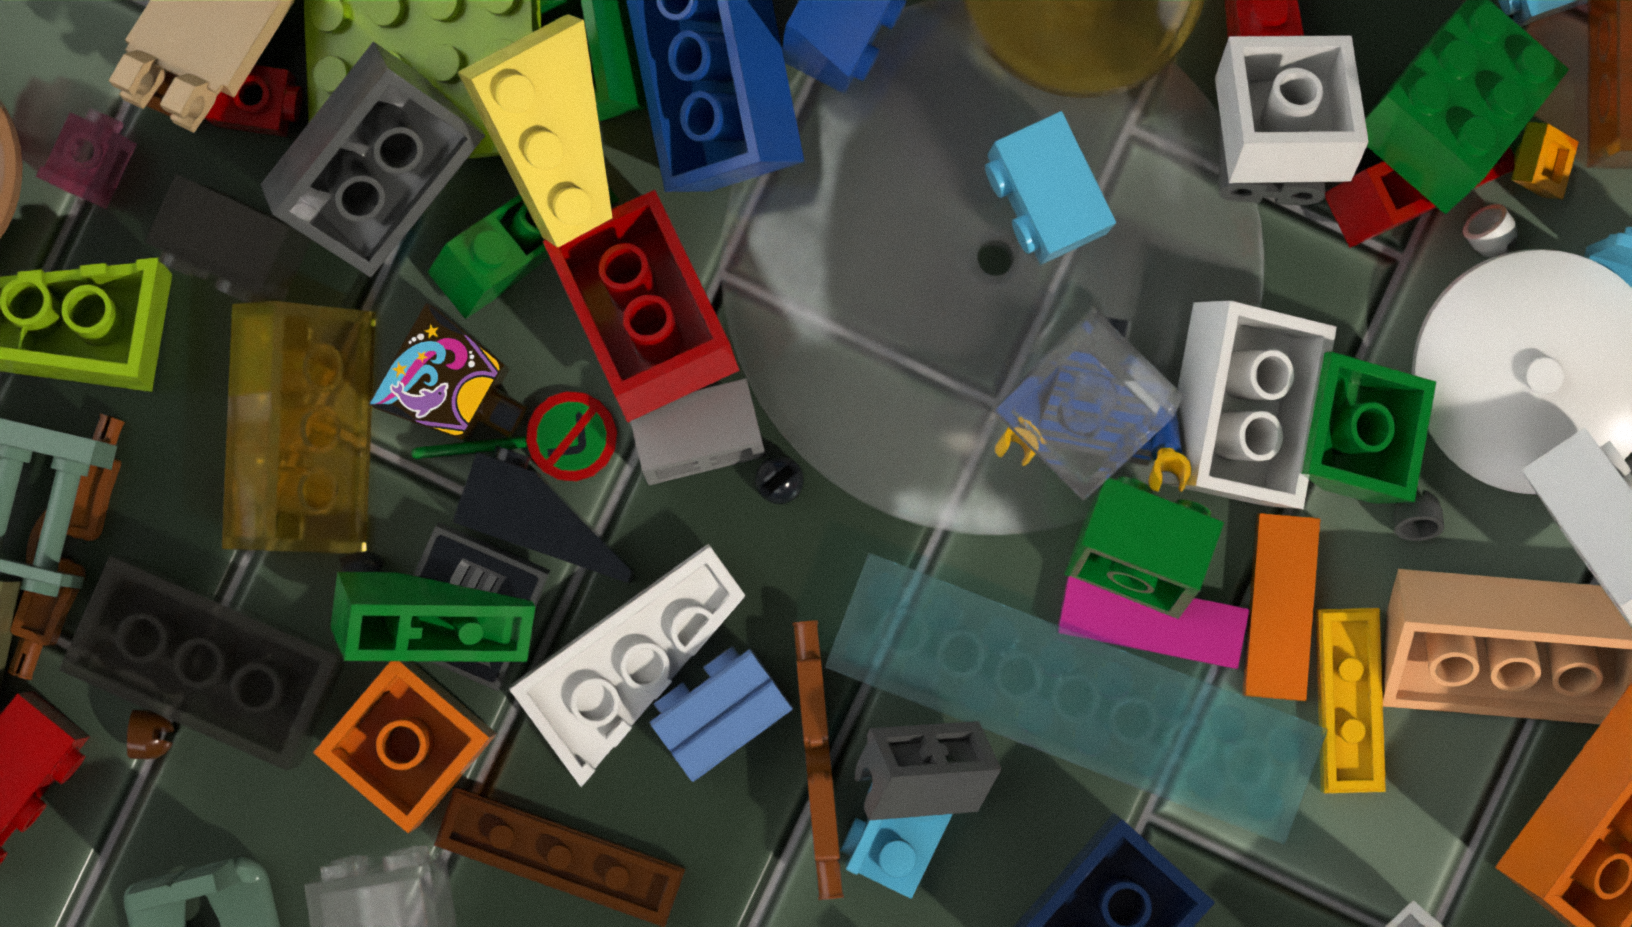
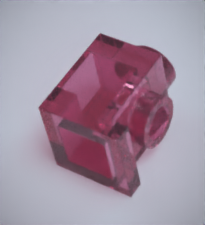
M91 108L86 118L69 112L45 166H40L36 177L103 209H107L136 147V143L120 135L124 123ZM84 142H91L94 147L92 158L87 162H78L77 158Z

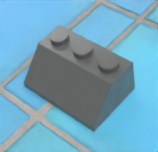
M373 41L260 185L274 216L369 277H372L485 137V134L425 77Z

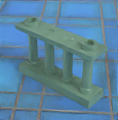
M0 418V554L23 463H30L32 453L37 452L53 456L50 468L56 469L33 565L0 557V572L23 577L20 589L58 597L60 586L82 589L85 577L57 570L81 475L88 476L90 465L112 470L117 446Z

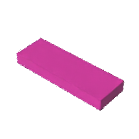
M1067 576L1056 633L1238 669L1249 609L1194 598L1179 619H1176L1074 577Z

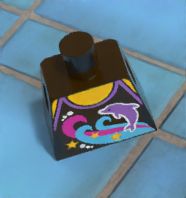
M428 303L424 305L368 403L373 408L466 442L470 440L480 422L510 438L527 409L526 405L499 390L510 368L442 312Z

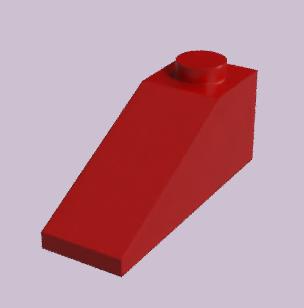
M1510 146L1474 189L1514 171V154ZM1384 161L1356 174L1351 181L1342 182L1325 192V199L1349 248L1437 208Z

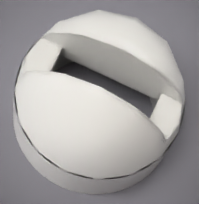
M1492 204L1481 208L1466 221L1463 227V235L1474 250L1484 257L1492 258L1507 253V246L1515 245L1518 238V229L1505 206Z

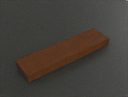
M458 786L453 790L434 846L662 927L666 926L686 869L684 866Z

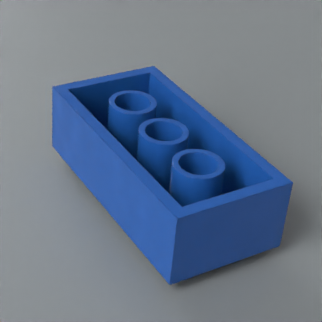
M626 0L665 192H710L805 162L772 0Z

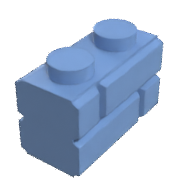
M732 646L703 667L710 678L690 692L682 682L654 703L660 714L649 723L692 782L793 710V706L751 648L742 655H739Z

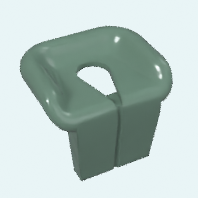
M235 857L191 868L186 871H178L138 881L130 885L124 893L123 903L129 927H185L186 900L206 895L218 917L220 927H280L268 874L258 861L248 857Z

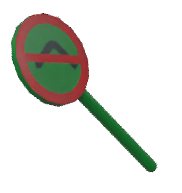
M566 391L548 397L536 407L528 422L527 436L416 447L412 449L411 456L414 459L491 452L494 451L495 446L507 450L528 448L532 460L544 473L557 480L578 482L594 477L607 466L616 448L617 430L612 414L601 401L586 393Z

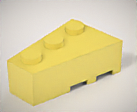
M567 14L458 71L472 102L544 239L558 248L612 219L583 19Z

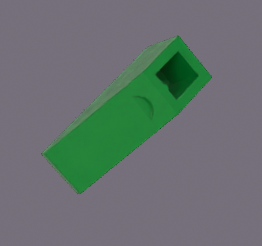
M608 186L610 204L613 207L619 201V198ZM519 194L447 242L427 273L464 319H467L512 288L550 256L543 243L546 239L541 236Z

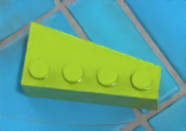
M159 257L138 259L136 263L108 266L106 263L80 265V269L52 272H44L42 269L17 272L18 275L0 277L1 372L152 392L172 280V273Z

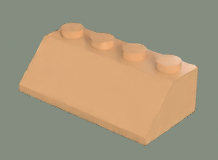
M1398 569L1386 612L1382 665L1384 707L1601 724L1618 702L1621 695L1632 683V628L1600 585Z

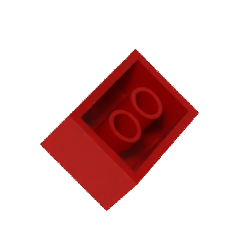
M655 189L611 209L612 219L558 248L547 240L543 241L627 423L739 371L731 344Z

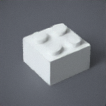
M1352 36L1229 37L1215 76L1229 183L1351 181L1369 142Z

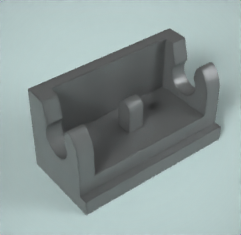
M979 721L870 728L866 735L868 743L856 765L855 780L868 781L872 777V788L867 793L863 806L869 821L969 813L979 811L999 775L1001 767Z

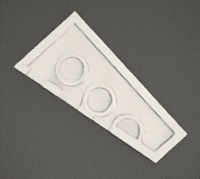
M708 543L509 685V690L580 787H582L595 772L598 764L613 747H616L632 729L634 722L654 699L657 700L672 682L671 679L688 659L699 651L741 602L745 594Z

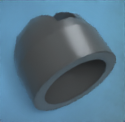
M1423 490L1422 496L1415 497V502L1395 504L1393 512L1394 530L1398 537L1410 541H1423L1432 539L1443 532V510L1437 497L1429 491Z

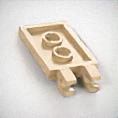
M150 0L126 37L125 41L128 46L125 51L127 53L123 54L109 82L113 87L122 90L119 95L124 101L144 109L164 81L167 71L176 75L177 77L172 81L160 106L163 110L172 113L170 119L174 124L194 133L214 105L220 92L231 97L236 96L295 0Z

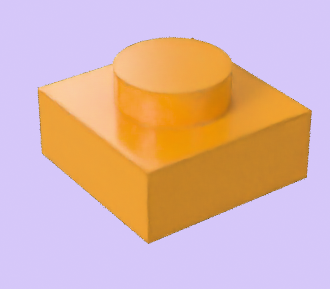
M1528 122L1522 142L1515 152V168L1511 180L1543 198L1563 200L1579 142L1548 123Z

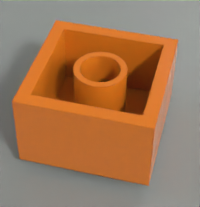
M390 661L313 753L404 831L410 833L421 825L497 733L414 662Z

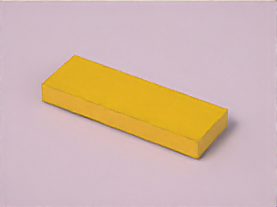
M1380 608L1315 609L1321 792H1386Z

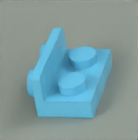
M872 783L867 793L871 791ZM952 814L871 821L867 818L866 822L855 818L840 848L841 852L849 855L845 863V869L855 875L859 873L912 899Z

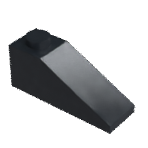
M495 446L492 457L476 453L452 521L453 523L626 583L632 582L635 571L541 474L527 470L530 457Z

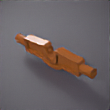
M100 413L92 440L116 446L125 421ZM114 458L112 470L90 465L88 476L81 475L66 535H70L73 538H83L87 541H94L101 535L111 492L121 467L119 459ZM46 510L38 518L30 533L26 549V563L33 565ZM61 556L57 571L86 578V571L82 565L75 564L71 559ZM60 586L58 597L24 590L10 628L11 633L19 636L20 639L7 673L18 675L19 678L27 680L33 679V673L43 645H55L58 642L67 614L80 589Z
M818 620L794 622L792 624L795 635L802 727L819 891L818 900L844 898L817 627Z

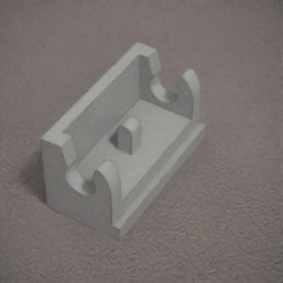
M747 378L694 391L630 421L642 472L648 485L766 457Z

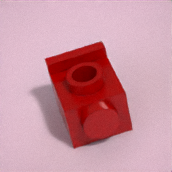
M254 65L236 96L231 97L220 92L205 119L216 127L287 137L289 122L297 123L300 117L303 100L302 87L295 86L296 77L289 70ZM253 85L261 86L263 90L261 101L256 105H245L246 89Z

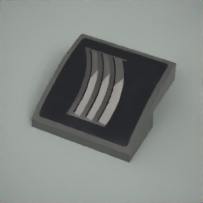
M438 522L413 576L533 601L536 609L551 570ZM429 661L496 691H499L512 664V662Z

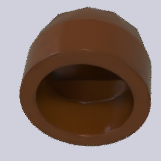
M133 709L127 731L128 758L148 760L166 754L173 743L160 740V732L174 731L170 719L159 712Z

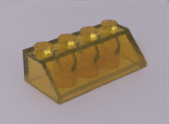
M280 301L232 304L222 549L344 554L366 551L372 406L368 405L373 395L376 312Z

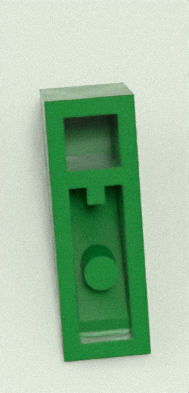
M337 572L330 628L344 661L527 662L535 605L533 601L403 573Z

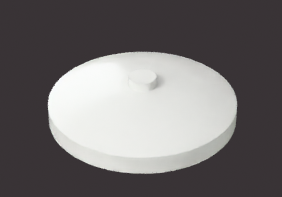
M1524 249L1507 252L1489 258L1461 274L1440 294L1430 308L1420 328L1413 353L1412 375L1437 382L1428 426V433L1435 444L1451 461L1472 477L1490 486L1523 494H1536L1521 469L1583 428L1588 430L1599 446L1610 440L1625 460L1632 452V288L1617 274L1591 259L1552 249Z

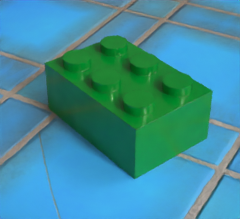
M1465 0L1442 24L1365 116L1369 141L1367 147L1444 214H1447L1486 177L1570 69L1490 0Z

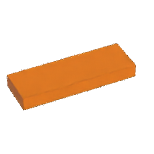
M1256 514L1243 696L1306 701L1321 518Z

